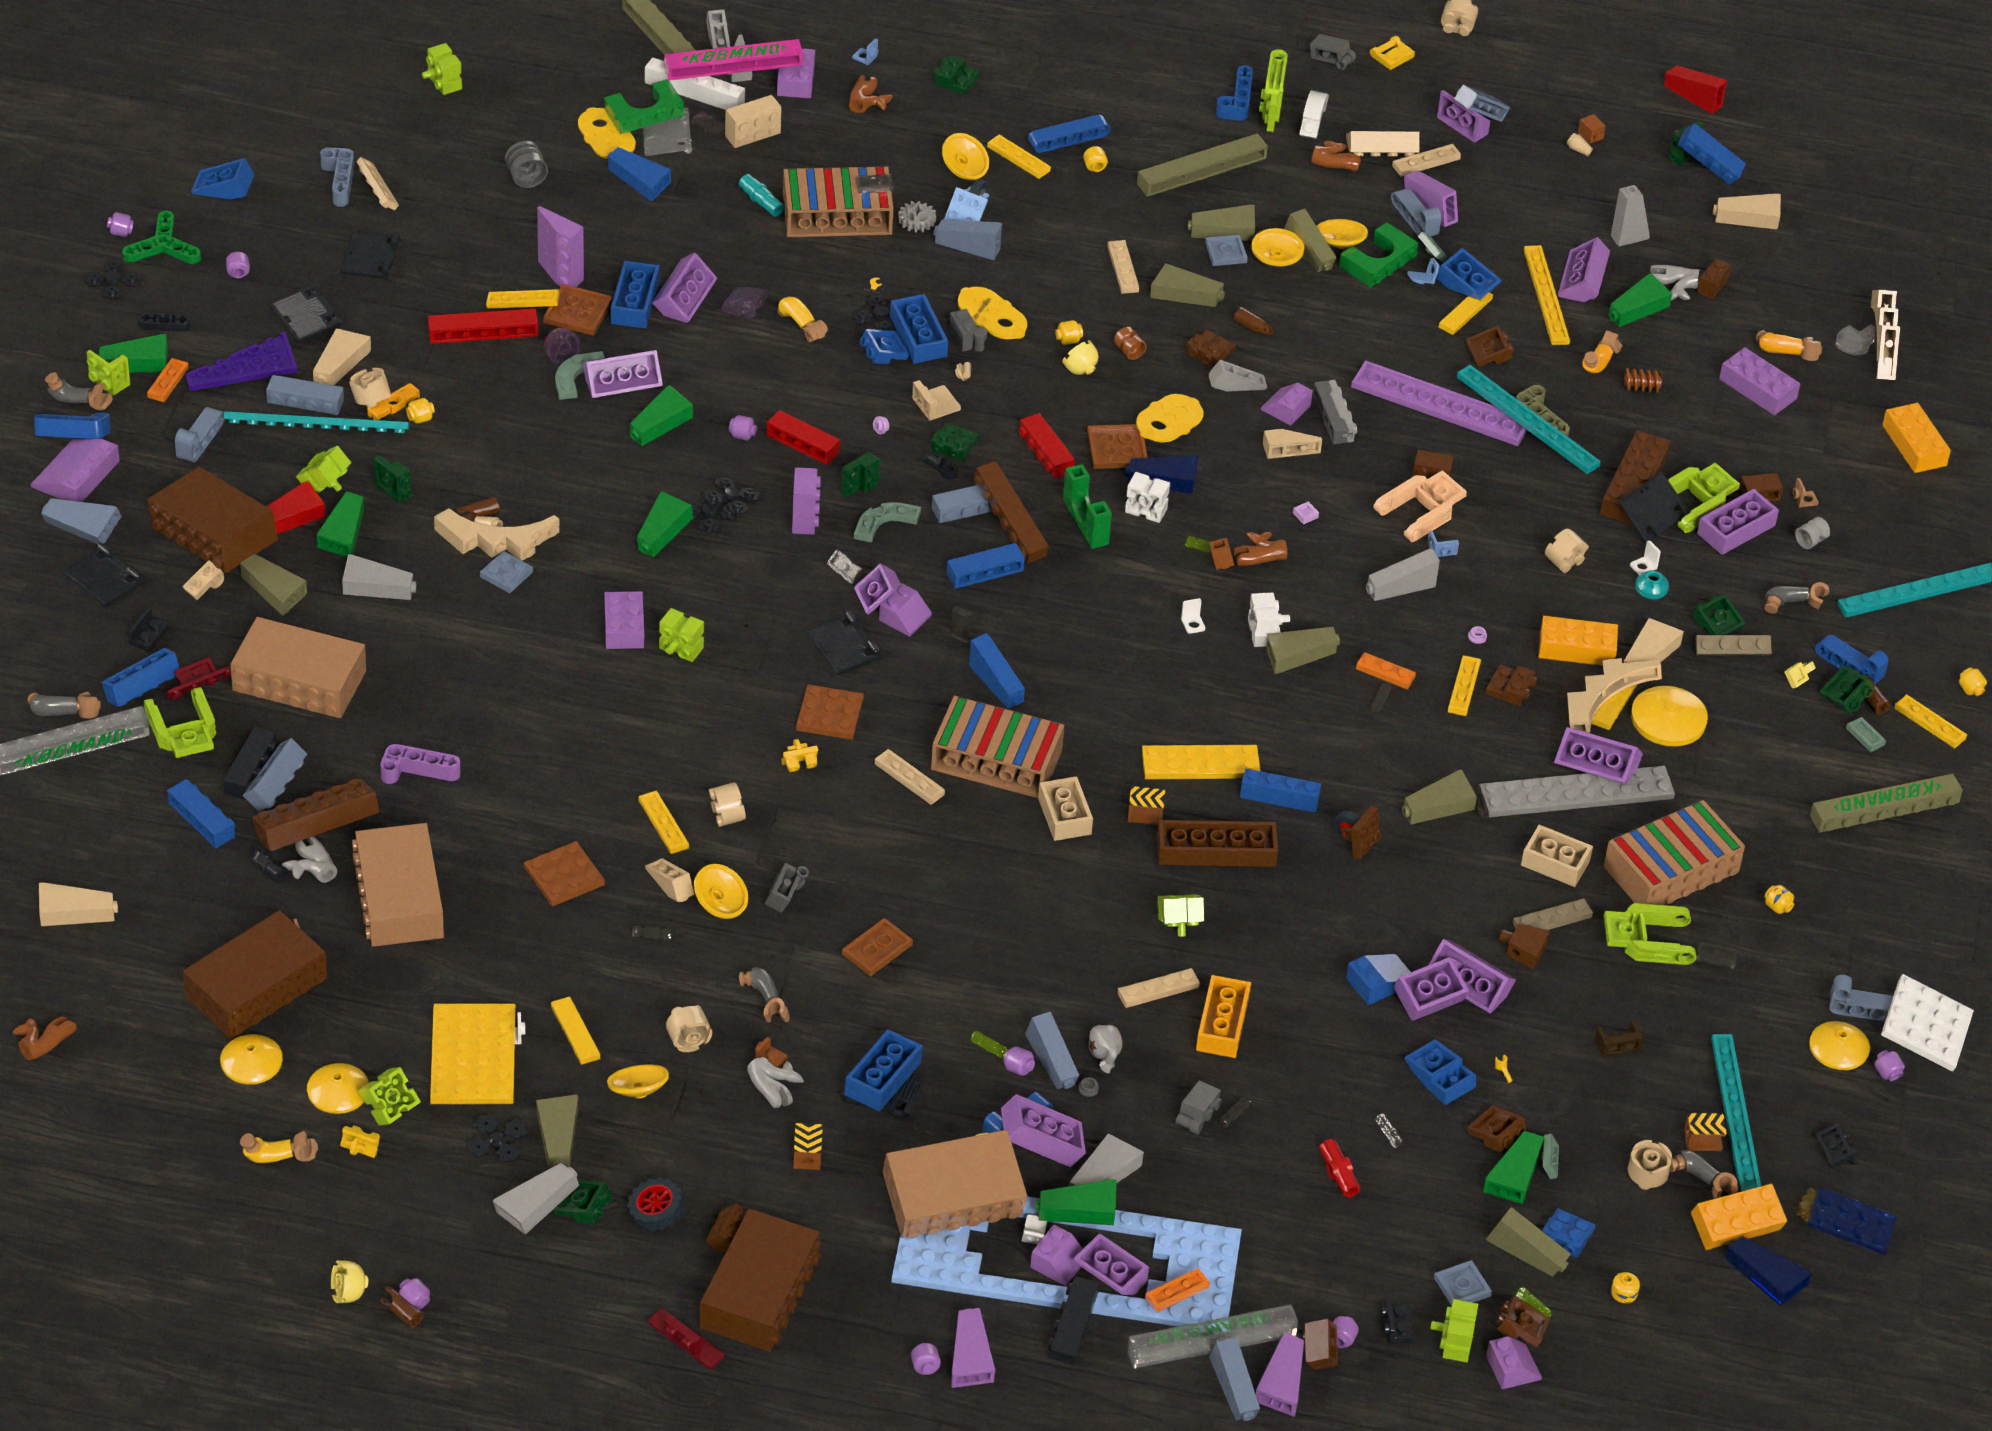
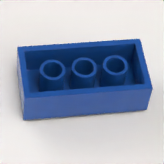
M624 261L611 306V324L647 328L653 306L652 302L655 299L659 284V265Z
M925 294L892 300L890 318L909 352L913 364L947 357L948 340Z
M887 1029L846 1077L844 1095L880 1112L920 1065L923 1045Z

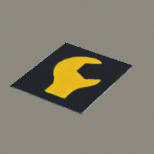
M869 274L862 289L881 293L887 278Z

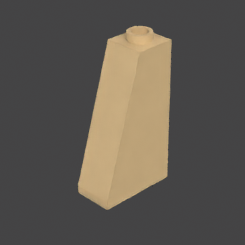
M1781 194L1718 198L1717 205L1713 207V215H1716L1717 223L1778 229Z
M336 328L313 370L314 382L335 385L371 351V337Z
M1649 618L1626 656L1624 663L1660 660L1662 662L1680 647L1684 631Z
M39 883L41 926L114 921V913H118V903L113 901V893Z

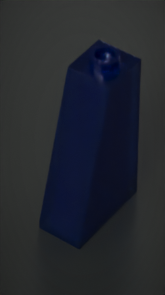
M1199 456L1132 458L1130 466L1126 465L1125 476L1128 477L1127 484L1130 483L1135 472L1149 476L1150 480L1157 478L1170 482L1169 491L1192 494Z
M1744 1236L1737 1241H1732L1727 1247L1726 1260L1779 1306L1809 1285L1812 1275L1811 1271Z

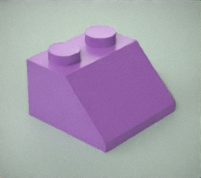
M1299 383L1282 387L1261 407V410L1292 425L1311 406L1313 390Z
M880 563L854 589L865 612L869 615L901 583L895 571Z
M901 584L880 604L879 620L909 637L932 616V612L919 593L904 584Z
M1053 1225L1032 1251L1030 1268L1067 1286L1081 1268L1080 1265L1073 1261V1258L1083 1248L1071 1233Z
M1509 1336L1489 1341L1486 1357L1502 1389L1542 1379L1526 1344Z

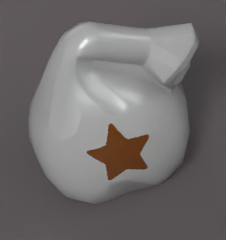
M1097 1025L1092 1028L1089 1035V1051L1092 1056L1101 1059L1100 1069L1105 1073H1110L1111 1068L1115 1067L1114 1061L1122 1049L1121 1034L1118 1028L1113 1025Z

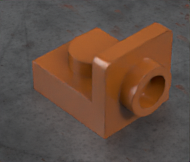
M766 1037L763 1042H759L755 1048L756 1058L764 1057L777 1068H780L787 1061L785 1053L771 1046V1039L769 1037Z

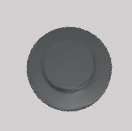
M1087 1077L1079 1083L1078 1090L1082 1095L1092 1097L1098 1093L1099 1085L1095 1079Z

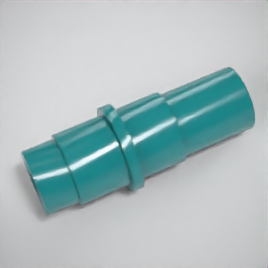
M746 174L740 179L739 186L750 196L751 201L759 204L773 217H777L783 212L784 205L773 196L765 184L760 183L750 174Z

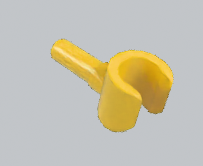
M1503 1055L1502 1061H1499L1496 1057L1495 1068L1502 1071L1507 1082L1511 1083L1512 1078L1507 1069V1056Z

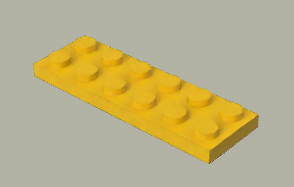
M1257 745L1142 746L1145 779H1243L1245 768L1260 771Z

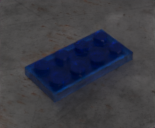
M1819 1187L1814 1198L1807 1226L1885 1255L1897 1216Z

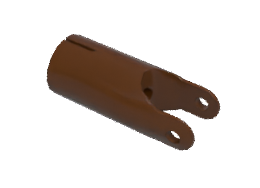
M1240 307L1235 313L1234 321L1249 330L1267 335L1273 334L1274 329L1267 325L1261 317Z
M491 497L459 507L457 512L464 513L470 511L464 518L473 521L477 516L486 517L499 513L500 508L497 499Z
M1870 679L1875 688L1873 689V694L1865 699L1877 714H1883L1890 708V702Z
M386 1286L385 1289L391 1294L393 1302L391 1303L384 1298H381L380 1302L409 1327H416L422 1321L424 1313L407 1301L394 1288Z

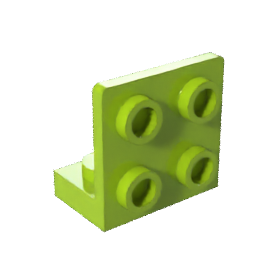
M87 351L88 375L91 381L97 384L103 383L104 390L112 395L117 394L130 385L128 358L121 355L108 363L93 351Z

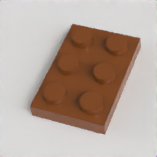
M884 918L843 948L842 955L871 977L911 947L913 939Z

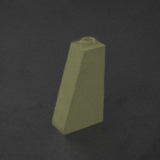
M1244 205L1192 213V219L1188 220V231H1191V238L1240 235L1241 240L1253 241L1255 233V206Z
M1306 209L1291 213L1284 229L1295 233L1303 241V257L1317 272L1330 270L1333 267L1336 256Z
M1165 263L1151 284L1150 297L1216 307L1218 302L1224 298V283Z
M256 554L240 563L241 577L283 616L307 594L306 580Z
M1334 627L1267 634L1266 649L1274 674L1335 654L1337 645L1340 644V638L1335 633Z
M1458 770L1406 797L1404 806H1402V813L1405 818L1407 817L1411 825L1472 811L1475 809L1477 796L1463 771Z
M578 1095L536 1100L537 1118L548 1168L550 1169L560 1163L568 1168L571 1162L578 1114Z
M1512 1207L1486 1238L1488 1242L1552 1277L1557 1271L1562 1273L1569 1264L1566 1260L1571 1254Z

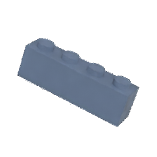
M1464 84L1457 91V95L1454 98L1468 109L1500 122L1503 121L1510 109L1508 105L1496 97Z
M272 375L266 389L267 403L338 415L344 402L343 387Z
M978 486L932 496V510L939 523L992 512L989 501L984 499L983 492Z
M292 738L280 743L242 796L258 811L265 808L270 809L276 803L275 798L284 792L285 784L294 778L295 774L293 773L295 770H298L304 764L303 759L307 753Z

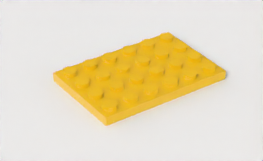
M434 1004L431 1104H513L515 1004Z

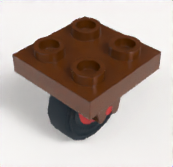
M1372 805L1362 817L1346 810L1340 812L1334 819L1335 831L1343 840L1352 843L1353 858L1358 860L1369 852L1370 847L1381 836L1378 808Z

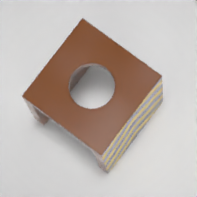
M1131 786L1128 822L1158 825L1159 820H1162L1165 790Z
M1688 1113L1684 1128L1687 1150L1722 1151L1721 1136H1726L1724 1115Z
M797 1123L795 1125L793 1169L820 1170L821 1124Z

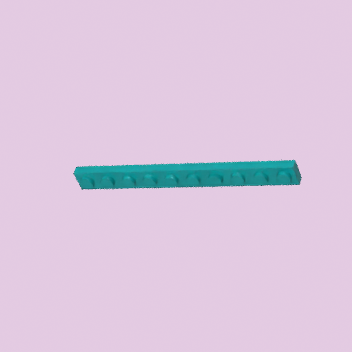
M1468 365L1457 372L1459 380L1586 474L1600 466V460L1473 366Z
M224 412V419H229L228 423L240 424V420H247V424L258 425V421H265V425L276 426V422H283L284 426L295 427V423H300L302 427L313 428V424L320 425V428L331 429L332 425L339 426L341 430H350V426L357 427L359 431H368V427L376 428V432H387V429H394V433H405V430H410V422Z
M1992 563L1840 599L1837 606L1846 618L1992 582Z
M1712 1034V1048L1739 1191L1743 1192L1761 1187L1736 1052L1732 1034Z

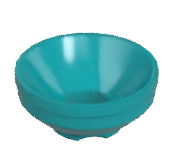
M1650 570L1641 573L1637 577L1635 589L1645 598L1660 599L1668 593L1669 582L1663 574ZM1648 577H1657L1658 580L1652 581Z

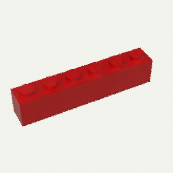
M536 309L428 316L430 344L538 336Z

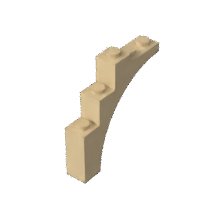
M449 508L434 517L435 531L462 554L478 546L491 558L502 551L508 550L513 556L523 561L535 554V546L540 545L545 540L559 533V518L555 515L540 522L517 527L483 525L461 517Z
M1622 658L1603 660L1604 675L1585 676L1586 691L1567 693L1570 728L1590 734L1595 714L1600 706L1609 698L1633 685L1662 679L1660 660L1622 663Z

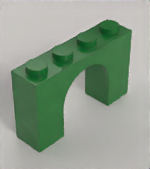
M668 79L652 83L653 98L657 103L649 108L631 107L626 103L621 93L604 97L605 111L620 134L684 116V103Z
M1386 222L1375 230L1373 243L1388 252L1389 256L1373 258L1351 246L1341 253L1339 267L1371 288L1376 283H1380L1386 276L1391 275L1399 267H1403L1409 260L1414 259L1418 253V242Z
M1083 464L1065 469L1063 501L1091 549L1109 545L1112 513L1105 501L1090 504L1088 493L1090 476Z

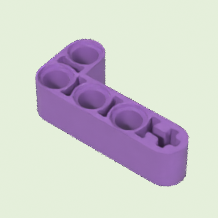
M392 744L387 747L381 761V779L387 784L395 783L402 771L455 781L461 775L460 759L455 755Z

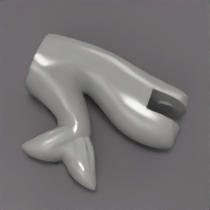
M1671 265L1651 266L1650 272L1663 285L1676 283L1670 291L1672 293L1671 300L1677 297L1689 300L1690 297L1684 289L1698 288L1699 269H1688Z
M314 836L307 838L308 847H306L302 840L295 842L297 853L304 859L287 861L282 863V866L292 871L296 879L302 875L304 870L311 872L319 881L324 883L331 881L337 875V868L330 855Z
M761 1057L754 1059L747 1068L753 1084L774 1109L779 1108L781 1104L787 1106L793 1102L788 1088L776 1080H787L794 1083L804 1082L801 1075L793 1070L791 1063L788 1061L785 1062L781 1069L774 1066L766 1058Z

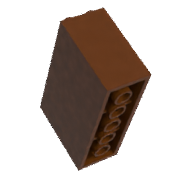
M197 467L148 498V510L151 514V524L155 531L164 534L168 539L177 542L180 546L190 550L191 553L198 555L204 561L210 560L216 568L226 573L240 565L242 561L257 554L278 540L273 511L201 467Z
M280 910L183 970L185 998L230 1040L242 1034L251 1026L258 1024L260 1020L268 1015L275 1013L282 1006L291 1003L293 999L301 994H305L309 989L322 983L327 978L325 951Z
M748 1209L700 1302V1329L771 1352L774 1345H778L780 1342L782 1329H786L788 1326L790 1313H794L796 1310L798 1297L801 1298L804 1294L806 1281L809 1282L812 1278L813 1267L818 1266L821 1254H819V1250L822 1244L819 1241L820 1232Z

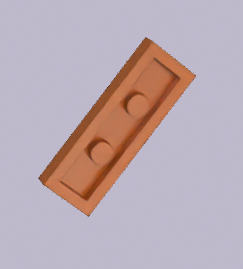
M171 358L147 392L148 398L165 402L188 370V363Z
M1365 652L1356 665V669L1407 690L1416 676V672Z
M1197 1268L1147 1292L1145 1299L1158 1313L1209 1288L1210 1281Z

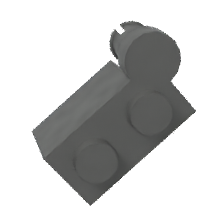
M1319 34L1310 44L1312 59L1336 63L1338 69L1342 68L1344 70L1348 64H1351L1356 59V54L1350 49L1348 40Z
M967 309L951 312L949 329L961 350H971L973 347L975 351H983L985 349V340L987 339V330L976 326Z
M785 863L774 881L765 904L782 913L790 902L794 891L801 889L805 884L809 870L804 866H800L796 871L795 867Z
M1199 1080L1183 1100L1176 1124L1190 1129V1132L1198 1135L1203 1128L1204 1122L1209 1121L1213 1111L1218 1110L1222 1101L1219 1098L1221 1090Z

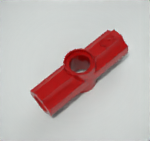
M1332 1139L1325 1140L1319 1146V1151L1326 1162L1330 1179H1335L1343 1196L1348 1198L1354 1197L1360 1192V1186L1353 1174L1350 1159L1343 1156L1336 1141Z

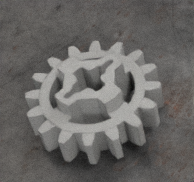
M911 201V205L905 203V207H900L898 213L899 224H902L903 228L908 227V231L911 229L914 232H917V230L924 232V229L930 230V226L934 227V222H936V210H932L933 206L927 207L926 202L921 204L920 201L917 203Z

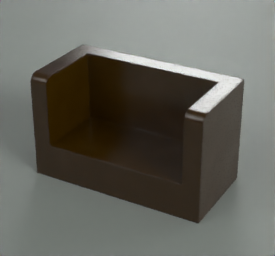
M1635 1020L1631 1021L1628 1031L1605 1035L1602 1027H1597L1595 1042L1602 1057L1641 1050L1643 1036Z

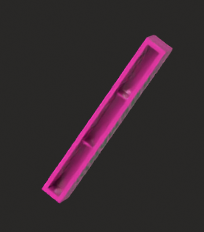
M799 39L664 54V68L668 81L803 65V51Z

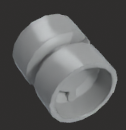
M1821 517L1813 518L1795 531L1797 542L1805 549L1814 547L1830 536L1829 525Z

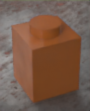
M1593 114L1580 119L1578 133L1591 144L1604 138L1606 126Z
M1227 538L1209 542L1216 570L1227 569L1234 565Z

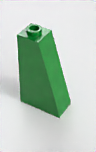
M1650 273L1611 303L1609 318L1618 327H1621L1670 307L1672 293Z
M160 334L102 346L99 348V354L97 355L108 363L121 355L128 358L129 372H162L167 365V335Z
M667 386L630 423V437L641 446L649 443L692 419L693 404L673 387Z
M346 491L317 533V548L348 557V554H354L364 512L363 496Z
M661 492L637 536L638 551L651 557L658 554L693 519L692 505Z
M1524 1131L1488 1174L1483 1192L1523 1204L1542 1150L1544 1137Z
M1112 1179L1041 1191L1040 1199H1036L1035 1212H1039V1221L1114 1226L1117 1180Z

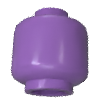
M115 212L112 217H108L107 227L110 228L112 235L127 237L132 232L134 220H131L130 215Z
M233 252L226 258V269L231 277L242 278L249 273L250 264L245 253Z
M737 415L731 419L729 432L733 438L748 441L751 436H755L757 425H754L753 418Z
M1016 1046L1009 1049L1004 1055L1003 1061L1006 1069L1017 1075L1024 1076L1032 1071L1035 1066L1032 1052Z
M1885 1050L1877 1055L1878 1059L1874 1065L1884 1080L1894 1081L1904 1074L1905 1065L1895 1051L1888 1052Z
M408 1278L400 1284L399 1294L419 1310L430 1301V1290L420 1279L414 1278L410 1280Z
M1339 1316L1333 1321L1337 1326L1338 1348L1349 1347L1354 1342L1359 1329L1351 1317Z
M921 1343L911 1352L912 1363L917 1373L929 1375L936 1372L940 1367L939 1353L934 1345Z

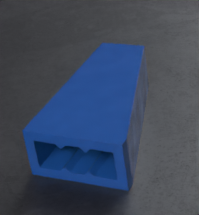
M617 147L608 155V170L651 202L671 183V169L620 147Z
M985 633L972 639L969 667L1008 709L1024 702V686L990 636Z

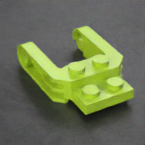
M1279 49L1271 52L1266 87L1261 92V99H1264V102H1260L1259 112H1262L1264 124H1268L1267 131L1274 132L1275 121L1279 122L1288 57L1285 51Z
M1716 463L1702 471H1699V468L1688 467L1668 479L1677 494L1689 489L1694 496L1703 502V504L1691 510V513L1679 521L1678 527L1684 533H1689L1699 527L1700 518L1725 505L1726 496L1738 490L1740 483Z
M201 687L191 690L192 701L200 720L174 725L166 728L157 705H154L153 699L144 700L146 716L159 748L173 751L176 758L214 749L212 739L216 735L215 719Z
M1634 903L1628 907L1626 912L1605 911L1604 923L1607 946L1624 947L1625 953L1635 961L1688 965L1696 960V951L1691 946L1647 941L1646 925L1687 926L1691 922L1689 909L1678 906ZM1680 915L1685 916V917H1683V918H1676L1677 916H1680ZM1684 953H1690V955L1682 956Z

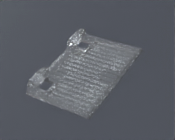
M684 108V116L682 118H674L643 128L645 156L678 151L691 153L688 108Z

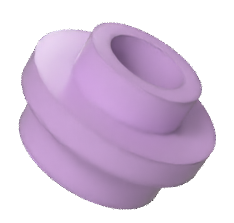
M882 416L876 417L873 422V428L878 434H884L889 430V422L887 418Z
M1476 626L1469 631L1468 638L1473 643L1481 644L1486 641L1487 633L1484 628Z

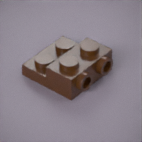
M1499 325L1466 339L1478 367L1495 361L1497 365L1513 358L1511 354L1514 352L1510 342H1506L1508 341L1505 330L1501 331Z
M1206 329L1201 335L1196 334L1187 342L1186 354L1213 368L1219 360L1224 361L1235 350L1236 345Z
M1499 665L1486 688L1485 694L1521 707L1523 701L1528 700L1531 692L1530 689L1534 688L1537 683L1536 672L1521 666L1514 670Z
M1493 1105L1467 1127L1469 1135L1484 1140L1485 1147L1498 1152H1502L1505 1148H1511L1513 1141L1526 1131L1524 1117Z
M1515 1295L1510 1302L1506 1300L1500 1309L1502 1312L1495 1321L1499 1324L1497 1330L1506 1337L1509 1336L1517 1339L1520 1336L1524 1341L1537 1348L1542 1341L1550 1319Z

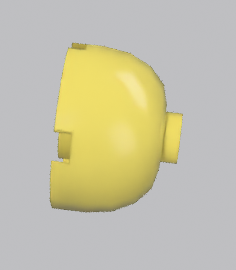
M1089 340L1088 344L1083 342L1073 348L1068 353L1070 357L1068 359L1064 357L1062 361L1071 373L1075 375L1086 373L1088 375L1096 369L1094 366L1098 362V351Z
M336 1261L338 1265L333 1266L331 1273V1289H335L337 1296L332 1295L336 1303L354 1302L361 1297L364 1289L368 1287V1277L364 1274L359 1264L351 1261Z

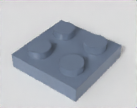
M1240 235L1206 237L1205 244L1213 266L1247 263V255Z
M502 551L480 571V577L511 593L533 573V567Z
M1472 1260L1439 1271L1434 1275L1435 1281L1451 1306L1453 1299L1473 1303L1491 1296V1289Z

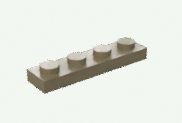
M1697 635L1695 637L1696 655L1772 654L1771 635Z
M1580 899L1513 919V925L1515 928L1518 924L1550 930L1592 918L1593 912L1585 899Z

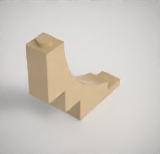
M1872 290L1871 308L1875 313L1877 327V379L1895 380L1900 334V327L1897 326L1898 309H1895L1897 291Z

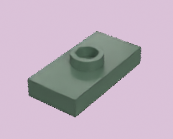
M1421 232L1418 237L1425 244V250L1431 256L1434 255L1445 263L1449 257L1432 237Z
M1862 717L1847 724L1846 729L1870 752L1885 745L1886 740Z
M1552 1134L1544 1135V1152L1541 1153V1158L1547 1175L1550 1179H1554L1558 1176L1559 1145Z

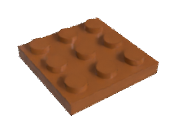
M562 284L559 289L558 306H549L543 317V323L594 336L613 302V296Z
M1136 424L1088 426L1087 433L1093 469L1148 467L1145 440L1140 435Z
M807 685L796 731L853 740L864 700V693Z
M577 841L524 862L525 870L552 907L605 885L604 878Z

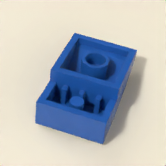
M1436 1039L1405 1057L1406 1063L1417 1078L1445 1105L1476 1087V1074L1462 1065L1461 1057Z

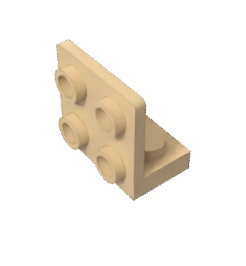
M920 380L913 382L912 398L929 421L961 410V406L945 385L928 390Z

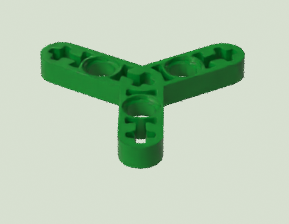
M166 210L158 214L155 236L125 246L122 250L124 261L136 262L163 252L184 262L196 264L201 260V252L199 248L173 237L174 214ZM144 247H151V249H148V250H144L143 248H144Z

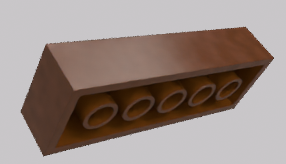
M1638 430L1636 431L1603 498L1600 515L1633 525L1619 502L1661 472L1669 455L1671 441Z
M360 778L352 779L349 783L343 785H335L323 792H315L312 796L306 798H298L289 804L278 805L275 809L261 811L258 815L252 816L256 838L269 851H273L380 813L375 791Z
M1159 820L1157 845L1159 865L1276 867L1278 856L1276 822Z

